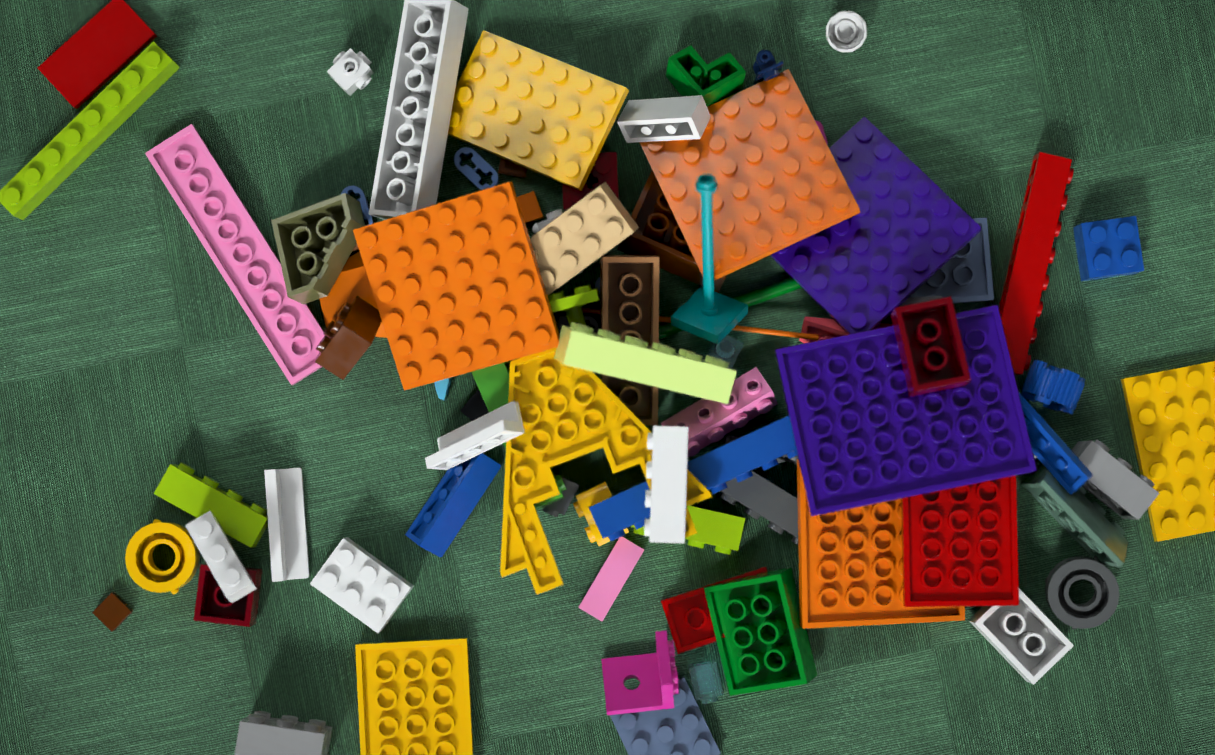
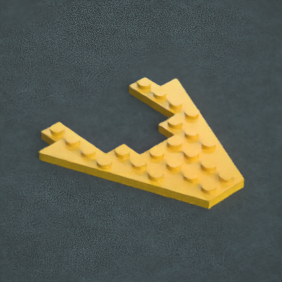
M556 348L511 361L509 374L508 403L512 401L519 403L525 433L506 442L500 574L501 577H505L527 568L537 595L564 585L534 505L560 495L551 468L604 448L613 474L640 464L646 478L647 461H652L653 450H647L648 433L652 432L592 371L564 365L554 358ZM688 469L685 538L697 534L687 506L712 497L711 493ZM646 478L649 489L651 490L652 479Z

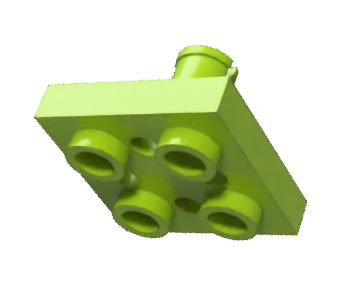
M591 284L574 288V294L565 296L564 291L548 295L552 312L560 310L566 312L569 327L571 322L586 325L582 307L584 304L600 300L598 287L592 289Z

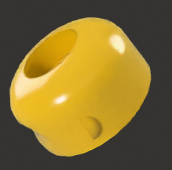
M154 519L152 524L142 527L130 539L125 555L126 568L130 577L141 588L150 592L163 593L171 591L172 594H176L179 588L190 582L196 574L200 562V551L185 527L176 523L162 522L159 519ZM162 543L169 545L175 552L174 565L168 570L157 568L153 562V551L157 545Z

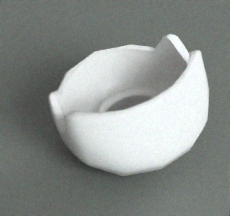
M839 11L830 18L826 25V39L832 48L842 53L854 52L862 47L867 38L865 20L853 11Z

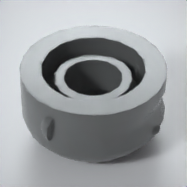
M1074 556L1064 559L1055 565L1045 579V596L1049 607L1056 617L1063 623L1071 626L1072 630L1099 626L1107 621L1117 608L1120 596L1118 583L1112 572L1100 562L1097 556H1094V558ZM1080 579L1089 580L1094 586L1092 599L1084 604L1074 603L1069 598L1071 584Z

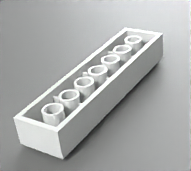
M404 0L369 215L387 220L436 205L469 8L455 0Z

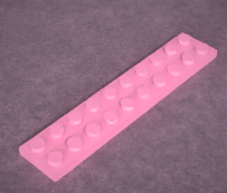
M190 124L147 151L145 154L290 384L295 385L320 369L322 366L315 363L319 354L316 347L325 336L323 334L324 330L307 304L303 305L288 298L279 259L194 125Z

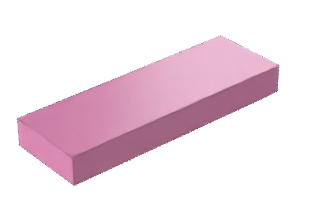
M623 536L620 537L578 608L603 621L644 549Z

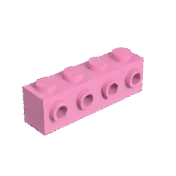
M757 367L734 380L728 404L702 398L663 421L661 425L688 427V457L696 455L707 445L720 441L724 435L736 428L745 426L748 421L758 415L769 412L778 403L772 389Z

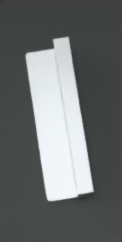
M512 401L437 439L439 451L425 458L427 469L448 470L525 433L519 403Z
M302 469L264 470L272 582L309 578Z

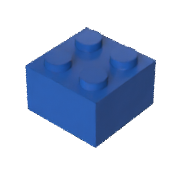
M1136 216L1081 223L1073 227L1081 282L1133 275L1144 271Z

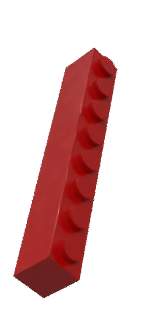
M1043 152L1033 156L999 305L1001 322L1015 376L1023 375V372L1028 370L1031 362V355L1028 354L1030 344H1034L1037 328H1034L1036 317H1040L1043 309V301H1040L1042 290L1045 291L1049 283V275L1046 274L1047 267L1054 260L1056 249L1052 245L1054 237H1058L1061 230L1062 222L1058 221L1060 210L1063 211L1065 209L1068 195L1064 194L1066 184H1070L1074 173V168L1070 167L1072 159Z

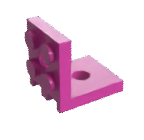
M667 630L655 632L657 653L601 659L607 715L674 708L673 694H679L677 667L675 666L674 642L667 639ZM635 678L640 682V685L634 690H629L624 686V683L627 679Z

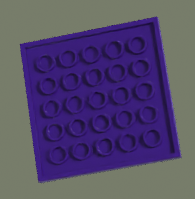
M865 116L829 148L860 208V213L770 255L849 335L874 330L892 313L894 308L899 307L981 231V227Z

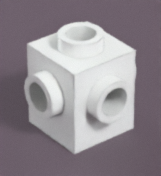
M350 48L347 52L342 51L333 60L334 65L327 72L351 96L358 88L362 90L370 83L372 79L370 76L373 72L369 65L372 62L361 51L356 54Z

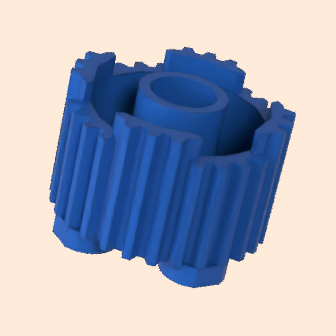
M1034 360L1023 385L1021 395L1026 400L1042 403L1043 407L1073 415L1086 379L1081 378L1079 374L1070 370L1054 366L1047 367L1048 363Z

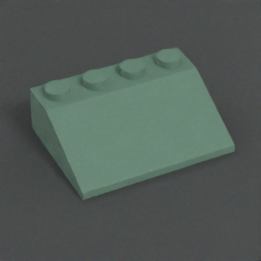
M1041 463L1036 468L1037 471L1032 472L1021 485L1092 558L1097 556L1103 565L1121 567L1124 564L1129 543L1123 536L1125 531L1116 522L1110 523L1105 518V510L1097 502L1093 501L1091 503L1084 496L1087 492L1083 487L1070 495Z

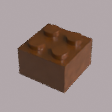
M356 296L351 304L346 302L337 315V320L330 322L323 333L325 336L316 347L319 354L315 363L342 380L345 379L370 347L382 322L378 309Z

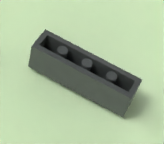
M753 471L752 477L739 483L736 478L726 482L728 488L721 491L720 498L733 506L736 502H739L746 507L744 510L746 514L756 520L760 516L770 521L768 524L769 528L781 535L784 531L788 532L793 536L791 541L798 545V500L796 497Z

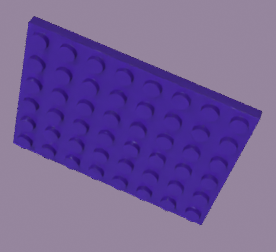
M998 305L955 313L971 378L968 384L956 388L909 397L893 326L775 350L811 517L1037 471Z

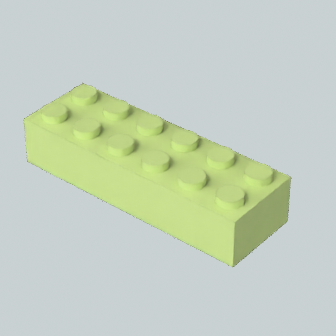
M571 322L570 327L562 325L554 358L564 365L725 404L729 402L737 371L729 368V362L709 355H706L705 360H703L702 355L685 349H679V352L675 353L674 348L653 342L652 347L647 346L648 342L628 335L625 336V340H622L620 335L604 329H598V333H593L592 328L575 322Z

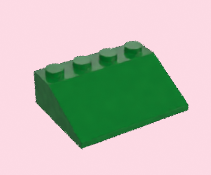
M791 567L704 587L730 696L808 684L817 676L807 630L800 627L799 597Z

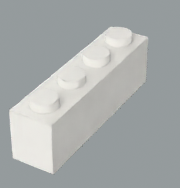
M653 426V433H648L647 450H653L652 461H647L646 478L652 479L651 490H646L645 507H651L650 519H645L644 536H650L651 543L685 544L688 427Z

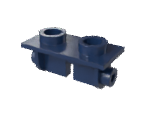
M759 51L753 65V71L756 75L753 85L778 76L783 67V61L776 63L770 51Z

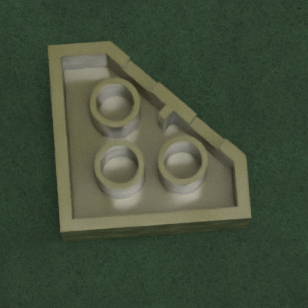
M346 193L271 220L287 296L303 305L329 295L357 243L353 230L365 226L360 201Z

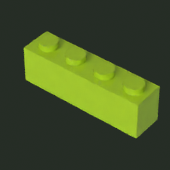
M180 462L179 466L176 464L169 465L154 492L155 495L196 518L211 511L225 534L250 548L257 546L268 526L266 508L256 503H253L251 506L242 501L244 497L231 489L228 492L218 488L219 482L208 476H204L202 479L194 475L195 469Z
M687 506L697 534L685 538L688 540L687 545L704 549V544L714 545V551L731 555L732 550H739L745 518ZM634 527L633 533L644 535V527L637 530Z

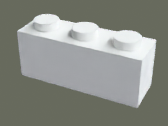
M702 95L628 100L617 123L626 143L701 139L711 116Z
M211 511L185 525L224 595L231 603L257 589Z

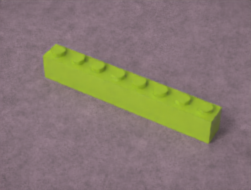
M153 41L0 190V203L14 217L24 220L180 67Z

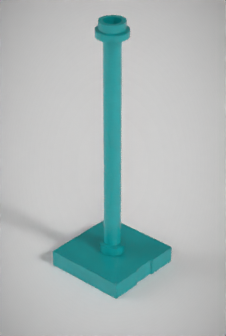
M703 174L697 178L695 183L696 191L701 193L703 287L701 286L671 316V325L719 344L748 314V305L717 293L714 290L712 193L717 190V181L713 175Z

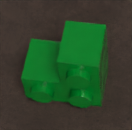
M691 45L669 57L666 71L667 79L682 97L702 95L707 107L741 91L746 71L730 52L707 65Z

